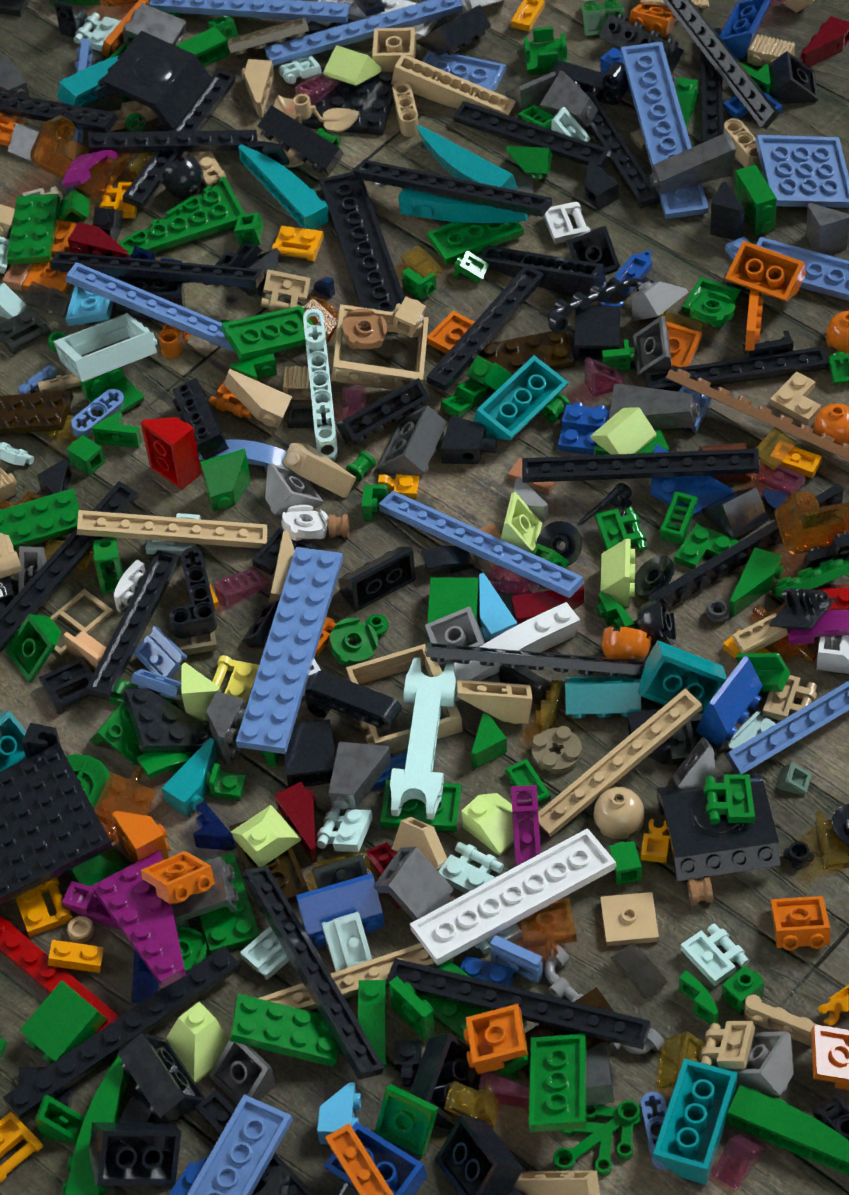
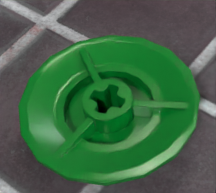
M73 754L66 756L93 809H97L108 797L111 779L108 769L101 761L89 755Z

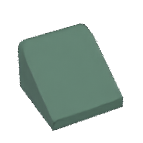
M790 762L781 769L776 788L804 796L807 793L812 774L797 764Z

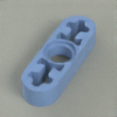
M109 389L78 413L71 421L72 434L79 438L82 435L87 437L93 432L94 424L117 413L123 407L124 396L122 392L117 389ZM93 410H101L104 414L96 417L91 412Z
M648 1092L641 1099V1109L651 1160L656 1168L668 1170L666 1166L653 1157L659 1136L653 1135L650 1131L653 1126H662L667 1112L666 1102L660 1093ZM650 1102H654L657 1106V1116L653 1117L652 1108L649 1106Z

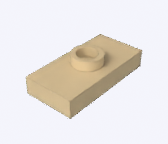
M776 613L732 635L741 653H754L788 635L786 628L769 626L777 616Z

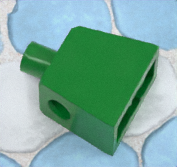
M103 537L93 542L101 594L115 592L117 584L123 576V568L117 538ZM113 567L114 574H106V569Z

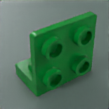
M604 0L605 3L597 4L596 1H586L584 5H580V10L583 14L584 35L600 34L609 14L615 17L618 14L624 16L622 4L617 2V0Z
M123 366L86 381H80L83 396L90 403L109 389L121 391L124 396L123 407L118 412L124 413L145 400L144 395L125 377ZM97 410L101 415L104 414L101 410Z
M122 701L89 739L95 746H98L102 741L108 743L132 765L138 762V756L145 754V752H141L125 701Z

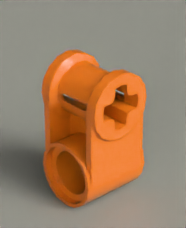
M165 323L159 334L162 356L167 359L178 357L186 341L189 339L190 333Z

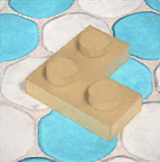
M797 371L770 398L771 406L806 425H809L821 410L820 404L806 397L815 388V381Z

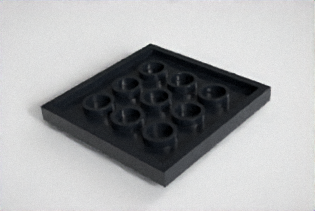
M320 66L322 74H318L315 78L309 96L311 106H316L320 116L323 117L325 111L333 108L359 111L358 118L348 129L342 132L383 135L393 104V85L391 84L393 73L380 72L358 85H353L325 76V66ZM313 112L309 119L301 121L309 129H325L324 122H320Z

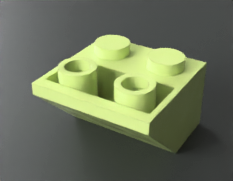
M625 539L602 553L600 593L607 594L622 607H630V597H635V583H630L635 582V564H631L635 563V549H631V539Z

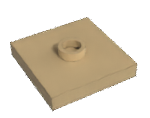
M653 892L600 897L606 947L659 942Z

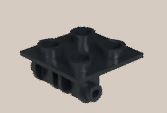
M787 588L782 592V599L786 601V605L769 626L803 630L812 629L833 604L835 598H828V594L824 590Z

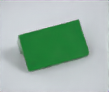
M737 654L736 660L738 663H740L744 656L750 659L763 685L760 692L783 691L791 672L780 654Z

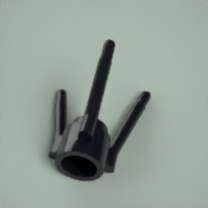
M618 483L600 503L580 520V523L583 524L608 502L615 507L623 506L620 516H625L624 510L632 504V501L629 499L632 496L630 487L624 483Z

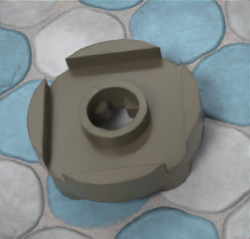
M566 726L551 728L533 737L532 759L540 770L543 771L545 769L551 771V774L561 775L572 771L578 765L577 762L582 756V745L579 738L571 732L570 728ZM554 748H560L561 754H556V752L550 751H552Z

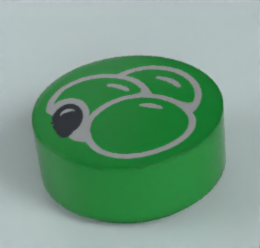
M138 112L131 113L125 120V128L129 132H142L146 127V119Z

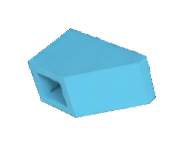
M349 1082L320 1106L317 1130L320 1144H328L325 1137L346 1124L350 1123L352 1127L355 1122L359 1123V1118H355L356 1110L361 1109V1093L356 1092L355 1083Z

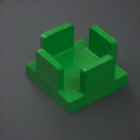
M542 27L533 29V41H528V37H524L523 50L527 75L548 74L557 61L568 62L565 33H560L561 38L554 39L553 27Z

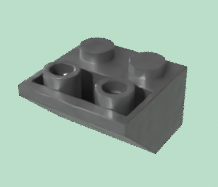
M216 691L206 711L212 739L215 740L216 748L224 764L230 766L233 759L238 757L241 749L237 747L236 739L246 710L245 702L242 698Z

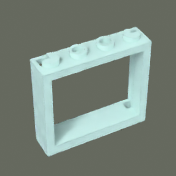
M128 313L53 341L60 362L81 382L157 353L155 345L158 344L153 332H150L147 327H144L141 322L139 323L136 318L131 317ZM130 337V339H127V340H124V341L119 342V343H117V344L111 345V346H109V347H106V348L101 349V350H99V351L93 352V353L88 354V355H86V356H83V357L81 356V355L87 354V353H89V352H92V351H94V350H97V349H99V348H102V347H105V346H107V345H110V344H112V343H115V342H117V341H120V340H123V339H125V338Z

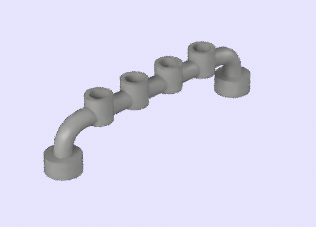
M557 944L548 951L549 959L544 967L545 977L552 984L549 990L556 998L561 999L563 996H566L570 1001L574 1002L583 995L578 994L566 979L559 977L555 973V967L558 965L562 968L570 961V957L562 947ZM650 1028L643 1050L614 1042L609 1045L616 1051L623 1047L631 1054L640 1055L650 1050L659 1051L665 1045V1041L657 1031Z

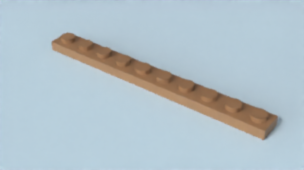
M678 368L677 372L670 369L666 376L671 381L849 460V444L843 442L842 446L833 443L835 438L822 433L821 437L813 434L814 429L801 423L800 427L792 424L793 419L780 414L779 418L771 415L773 410L762 405L759 408H755L750 405L751 400L742 396L735 399L730 396V391L722 387H718L715 390L709 387L710 382L698 377L697 381L689 378L690 373Z

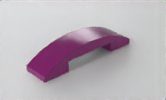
M104 150L79 156L67 169L62 183L63 187L83 184L91 178L89 168L110 164L119 157L118 153Z
M849 610L826 611L812 629L787 628L789 645L814 643V637L849 635Z
M536 785L511 787L516 866L541 854Z
M71 881L62 900L63 906L93 921L120 929L94 894L91 886Z

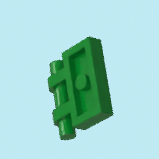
M633 507L624 510L625 516H620L618 509L595 514V521L606 551L625 539H631V544L636 545L639 552L647 549L645 543L647 539L645 533L640 529V519L638 514H635ZM625 526L630 527L632 533L627 534Z
M724 774L723 783H715L713 776L705 778L703 791L708 803L705 808L706 815L709 817L711 824L720 823L721 814H727L728 823H754L755 812L749 774ZM724 795L725 802H718L717 796Z

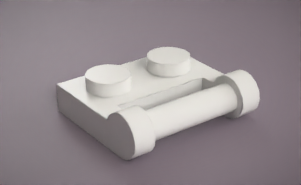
M578 202L550 207L543 216L554 244L566 242V240L590 230L585 224L581 214L582 209ZM568 214L574 217L578 228L573 229Z

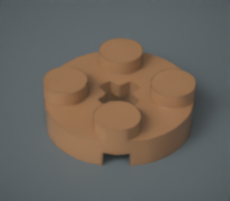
M364 308L349 312V316L343 319L341 327L342 336L347 341V345L352 349L379 348L382 346L387 332L385 319L381 315L380 318L374 315V311ZM363 326V327H365L366 330H369V331H362V330H360V329H361V327Z

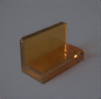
M310 297L304 307V311L319 309L322 312L326 342H329L336 330L339 312L324 299ZM317 316L309 317L313 325H317L320 322V318Z

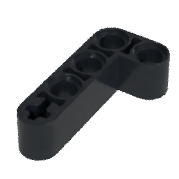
M557 61L549 72L555 71L557 77L560 70L564 71L584 92L592 90L598 101L610 105H617L628 90V79L624 64L621 62H613L607 72L602 73L565 61Z
M194 547L185 549L181 554L191 605L173 609L169 617L172 632L175 637L180 639L209 634L215 631L218 626L201 550Z
M318 671L305 690L307 708L313 715L319 718H325L330 710L333 709L378 728L388 730L402 710L401 704L396 699L326 671Z

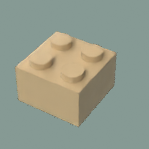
M374 28L372 58L381 67L382 72L393 73L394 67L402 54L416 59L415 28Z

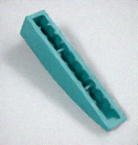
M118 56L91 65L83 70H79L68 78L62 79L58 85L57 98L65 104L81 107L99 99L93 91L98 86L97 82L108 73V68L117 62Z
M421 125L417 127L421 140L431 155L454 178L512 190L517 189L512 173Z
M244 145L238 146L240 162L303 229L314 230L329 222V207L325 201H321L317 197L313 189H310L295 174L273 159Z
M403 189L398 195L400 212L405 215L462 223L523 222L528 219L525 213L440 197L410 189Z

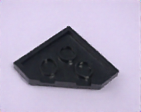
M125 689L123 698L141 752H197L210 738L207 726L149 689Z

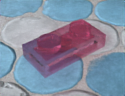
M765 458L759 465V474H753L752 477L753 480L772 489L786 492L792 498L795 497L805 483V476Z

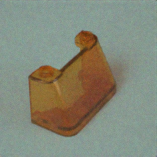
M59 115L42 124L30 157L36 166L63 180L71 163L79 156L89 154V148L72 140L75 135V125L69 119ZM118 153L119 157L117 159L110 157L106 162L96 163L93 167L89 168L91 178L75 187L91 196L100 197L109 190L128 167L134 154Z
M808 491L792 493L774 511L783 545L791 554L807 553L809 549L817 546L822 548L830 547L833 538L837 534L849 532V502L819 507L815 495Z

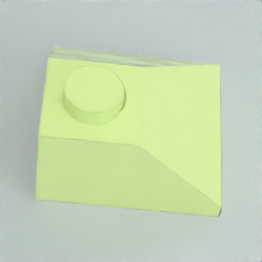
M498 793L478 795L461 811L463 828L497 855L501 856L514 844L512 804Z
M272 805L230 832L231 837L258 867H263L301 841V837Z
M200 1002L177 1019L166 1038L195 1083H198L212 1071L229 1042L228 1036L216 1018Z

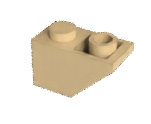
M413 817L401 820L392 849L399 851L402 847H417L436 869L441 868L447 857L434 827Z

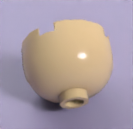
M625 787L610 788L602 793L595 803L594 823L600 828V832L604 836L612 839L629 838V834H633L635 831L636 833L639 832L644 824L643 803L640 797L630 789Z

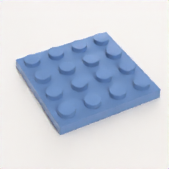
M757 135L755 143L763 177L777 198L776 206L808 207L809 203H813L823 207L849 208V175L839 137Z

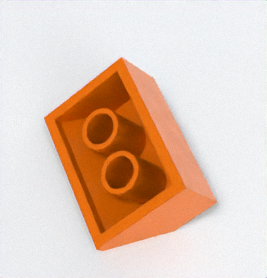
M743 241L725 276V280L787 302L797 294L806 276L805 262Z

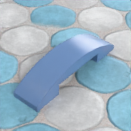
M226 440L229 449L211 457L214 458L245 448L248 464L264 466L265 472H267L270 463L286 467L282 464V461L287 451L255 441ZM200 454V457H199L200 462H201V461H204V459H203V457L201 456V454Z

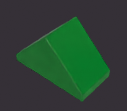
M483 713L471 752L472 767L478 768L507 753V738L488 713Z
M44 1095L35 1121L41 1138L76 1145L85 1117L49 1095Z

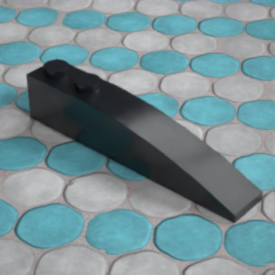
M489 245L479 256L480 259L489 263V268L512 278H515L523 267L527 265L544 273V281L538 287L574 295L577 292H581L586 296L594 285H599L602 288L607 286L603 264Z

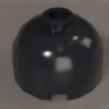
M184 156L185 160L181 162L178 160L174 161L162 173L164 180L161 183L172 195L187 197L194 196L199 192L204 180V174L200 163L194 156Z
M666 597L647 601L639 609L637 620H634L635 629L646 632V638L651 636L652 646L656 644L657 640L668 645L675 644L671 639L674 640L677 637L674 613H668L667 607L671 605Z

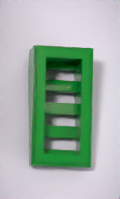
M535 105L517 114L518 118L522 121L552 130L551 121L555 116Z
M675 491L660 529L662 540L679 545L684 543L698 497ZM681 502L684 504H688L689 507L687 508L684 506L677 505V503ZM675 511L684 513V514H686V515L683 516V515L676 514ZM672 520L681 522L682 525L672 523Z

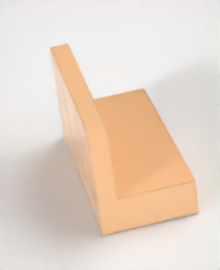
M84 631L76 637L66 632L63 637L67 652L77 659L83 657L88 667L95 671L106 647Z

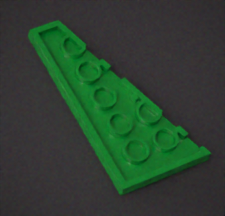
M224 176L219 179V183L211 187L209 185L203 189L204 193L197 197L192 196L166 212L164 218L153 220L150 222L151 226L144 230H137L118 242V244L128 251L129 258H141L235 227L238 216L245 213Z

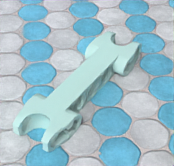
M309 309L304 313L303 322L316 446L320 453L323 446H332L334 448L333 453L325 456L335 461L338 455L324 317L319 309ZM311 316L320 318V322L317 325H310L307 320Z
M413 658L406 675L404 703L414 704L405 769L393 768L391 773L392 816H399L404 803L408 800L418 799L426 805V819L434 820L442 799L444 773L433 772L441 708L442 706L454 707L455 661H447L443 673L439 676L429 677L421 672V658Z

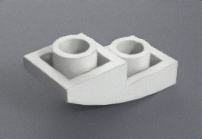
M138 559L126 570L115 589L114 600L119 612L129 606L136 592L135 589L139 586L146 573L144 564Z

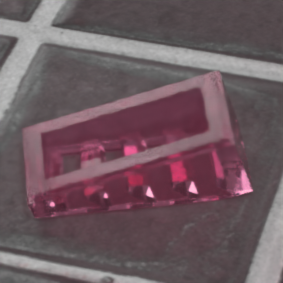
M323 72L297 85L295 93L296 96L299 94L308 95L311 106H313L335 88L339 81L324 75Z
M492 567L487 578L495 590L516 595L537 592L539 587L538 583L500 567Z
M256 568L213 582L215 593L227 608L268 586V583ZM255 577L258 582L253 583L251 578Z
M486 1072L481 1074L479 1097L480 1101L485 1103L529 1108L530 1088Z

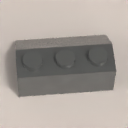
M428 405L400 419L376 470L396 476V474L422 476L429 468L428 463L437 450L435 447L438 441L444 435L443 430L447 422Z

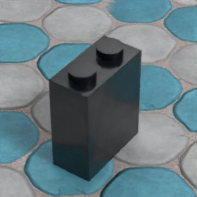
M589 306L585 310L581 308L576 309L575 361H602V350L620 349V306Z
M330 719L294 724L286 754H284L288 787L302 782L305 787L330 784L335 763Z

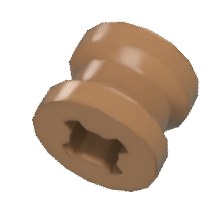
M343 514L341 517L329 515V538H335L338 535H341L343 538L349 537L348 514Z
M703 877L699 881L694 879L687 880L692 906L697 905L701 901L713 902V891L709 877Z

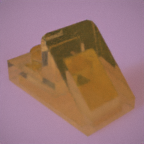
M454 1081L449 1085L445 1110L459 1116L461 1114L486 1120L494 1129L500 1103L490 1085L477 1091Z

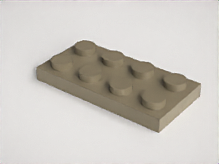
M300 18L228 39L230 53L235 52V55L247 52V48L255 47V49L266 47V43L274 41L276 44L286 41V37L294 35V38L306 35L305 32L309 31L306 18Z

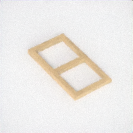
M83 589L50 618L54 621L60 616L78 629L80 633L84 631L88 634L111 615L113 609L86 589ZM83 596L104 610L87 627L82 626L65 613L67 609ZM56 645L53 649L60 656L67 652L66 645L62 648Z

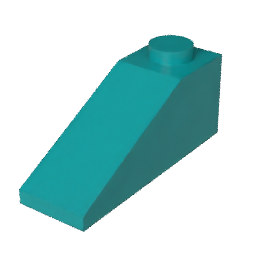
M210 737L162 787L165 803L187 817L201 806L205 798L207 774L212 772L217 757L214 739Z

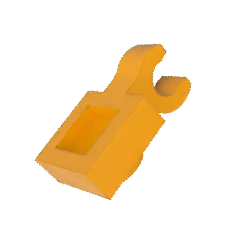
M396 474V478L392 479L388 475H379L378 484L386 485L388 492L395 491L408 498L417 500L419 476Z
M849 984L829 997L828 1003L818 1007L817 1011L819 1013L825 1014L828 1011L830 1013L829 1017L823 1021L824 1024L832 1026L839 1020L841 1011L849 1012Z

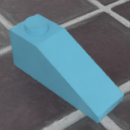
M481 573L479 574L480 630L484 640L488 642L517 626V622L485 574Z

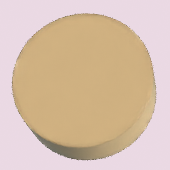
M78 916L68 923L67 932L73 942L85 943L93 937L94 927L89 918Z

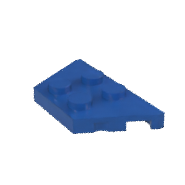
M656 444L653 453L669 451ZM711 476L652 478L650 495L669 506L675 491L696 496L698 501L694 510V517L700 514L702 508L732 494L734 490ZM681 502L677 503V505L684 506L687 508L689 507L688 504H684Z

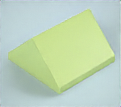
M337 45L324 69L325 76L353 85H358L382 72L381 67L370 56Z
M640 407L622 408L595 431L590 438L610 454H635L642 450L657 435Z
M513 492L501 540L532 553L536 547L542 522L520 496Z
M183 663L181 665V688L185 712L198 721H209L206 710L216 691L221 692V689L187 663Z

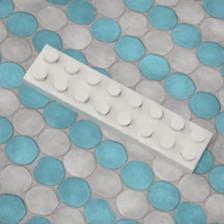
M587 828L410 923V928L435 963L440 965L613 871L616 867V861Z

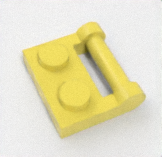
M222 655L217 661L218 668L212 682L221 687L227 670L233 671L225 694L244 699L246 708L259 665L232 660L230 657Z

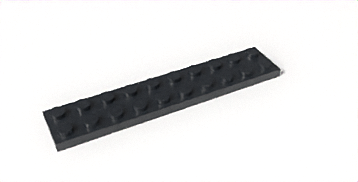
M353 172L319 179L320 188L324 200L329 207V215L360 307L394 312L398 303L402 304L405 297L364 180L354 178Z

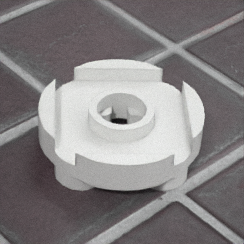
M293 505L288 508V512H283L281 525L285 531H289L292 540L323 539L328 530L329 517L321 509L320 513L313 511V506Z

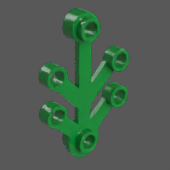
M625 1100L617 1107L586 1106V1110L592 1109L595 1111L593 1114L586 1113V1121H594L598 1116L613 1119L606 1124L586 1122V1129L560 1130L565 1137H572L576 1133L591 1135L572 1149L566 1147L557 1149L553 1154L555 1169L557 1171H571L575 1167L577 1159L600 1143L599 1158L595 1162V1171L600 1176H608L612 1172V1162L610 1160L612 1135L621 1127L622 1135L621 1142L617 1145V1156L624 1161L633 1157V1145L631 1144L633 1127L641 1122L643 1116L641 1107L632 1100ZM632 1113L634 1116L625 1117L624 1114ZM628 1148L630 1152L624 1154L620 1150ZM567 1160L569 1164L561 1165L560 1161ZM606 1164L609 1167L603 1170L599 1168V1165Z

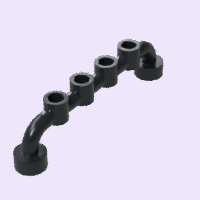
M643 277L642 279L629 278L622 281L611 278L607 283V287L602 288L599 285H594L586 296L581 292L575 293L572 297V302L567 303L560 299L555 303L554 309L547 316L549 328L557 334L563 333L568 327V319L566 317L570 316L573 310L578 308L585 310L590 306V303L595 301L604 302L609 295L614 293L621 295L629 287H636L638 292V288L648 281L651 283L655 282L648 277Z

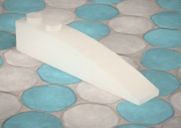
M565 602L507 630L480 647L543 652L575 637L580 619L568 603ZM470 661V664L455 663V680L481 681L500 672L499 667L504 663H495L494 666L480 665V661Z

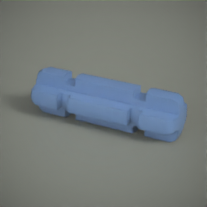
M51 365L42 369L43 372L39 371L26 381L27 384L23 383L17 388L18 393L30 394L32 393L31 391L35 392L38 389L37 382L50 380L56 376L55 368Z

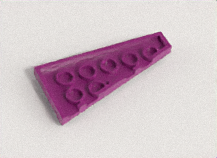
M159 850L92 885L94 894L159 984L164 988L186 976L172 904L159 898L156 888L143 880L141 875L142 869L163 860Z

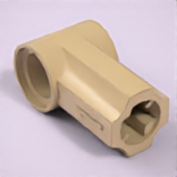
M0 533V579L23 572L9 535H4L3 533Z

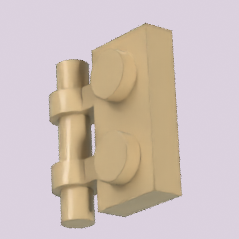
M267 269L263 293L272 295L271 300L262 298L260 307L269 308V311L300 306L297 305V301L307 300L311 278ZM278 296L291 298L290 303L277 300Z
M790 675L782 692H769L763 709V716L780 721L787 718L789 715L815 701L817 685L809 682L807 687L799 686L801 678ZM795 697L801 698L800 705L794 704Z
M727 1021L725 1029H721L717 1023H712L709 1030L705 1033L704 1041L706 1044L699 1056L701 1063L712 1065L717 1061L718 1067L722 1069H746L755 1032L753 1021Z

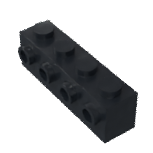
M609 14L599 37L619 47L662 42L670 72H674L684 52L683 49L678 47V42L670 38L665 41L661 39L662 34L654 30L648 33L644 31L645 26L634 22L632 25L628 23L629 18L618 14L615 17Z
M272 105L258 124L259 129L262 131L261 135L269 141L272 139L276 140L283 150L295 152L297 159L304 163L309 161L313 164L312 168L321 174L325 171L330 175L344 154L339 147Z
M194 378L173 389L175 399L172 401L177 411H181L178 414L180 420L184 423H189L195 431L197 453H200L203 459L207 460L229 449L207 395L198 379Z
M417 378L335 424L346 444L352 441L354 444H357L367 438L366 433L373 431L375 434L386 427L384 423L390 420L394 423L405 417L403 413L411 409L414 412L423 407L422 402L430 397L420 379Z

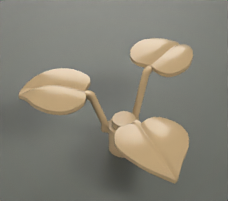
M299 94L294 99L278 95L274 103V107L291 118L298 120L299 123H301V120L309 119L313 112L320 122H324V128L330 132L345 131L359 116V111L333 108L325 111L323 117H321L316 110V106H311L310 98L306 94ZM284 150L290 163L289 165L282 166L295 167L304 163L295 157V152L291 150L286 152Z

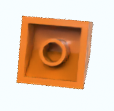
M121 811L112 813L119 841L134 863L159 850L163 860L169 858L168 852L171 850L165 840L167 837L166 831L161 824L157 825L150 816Z

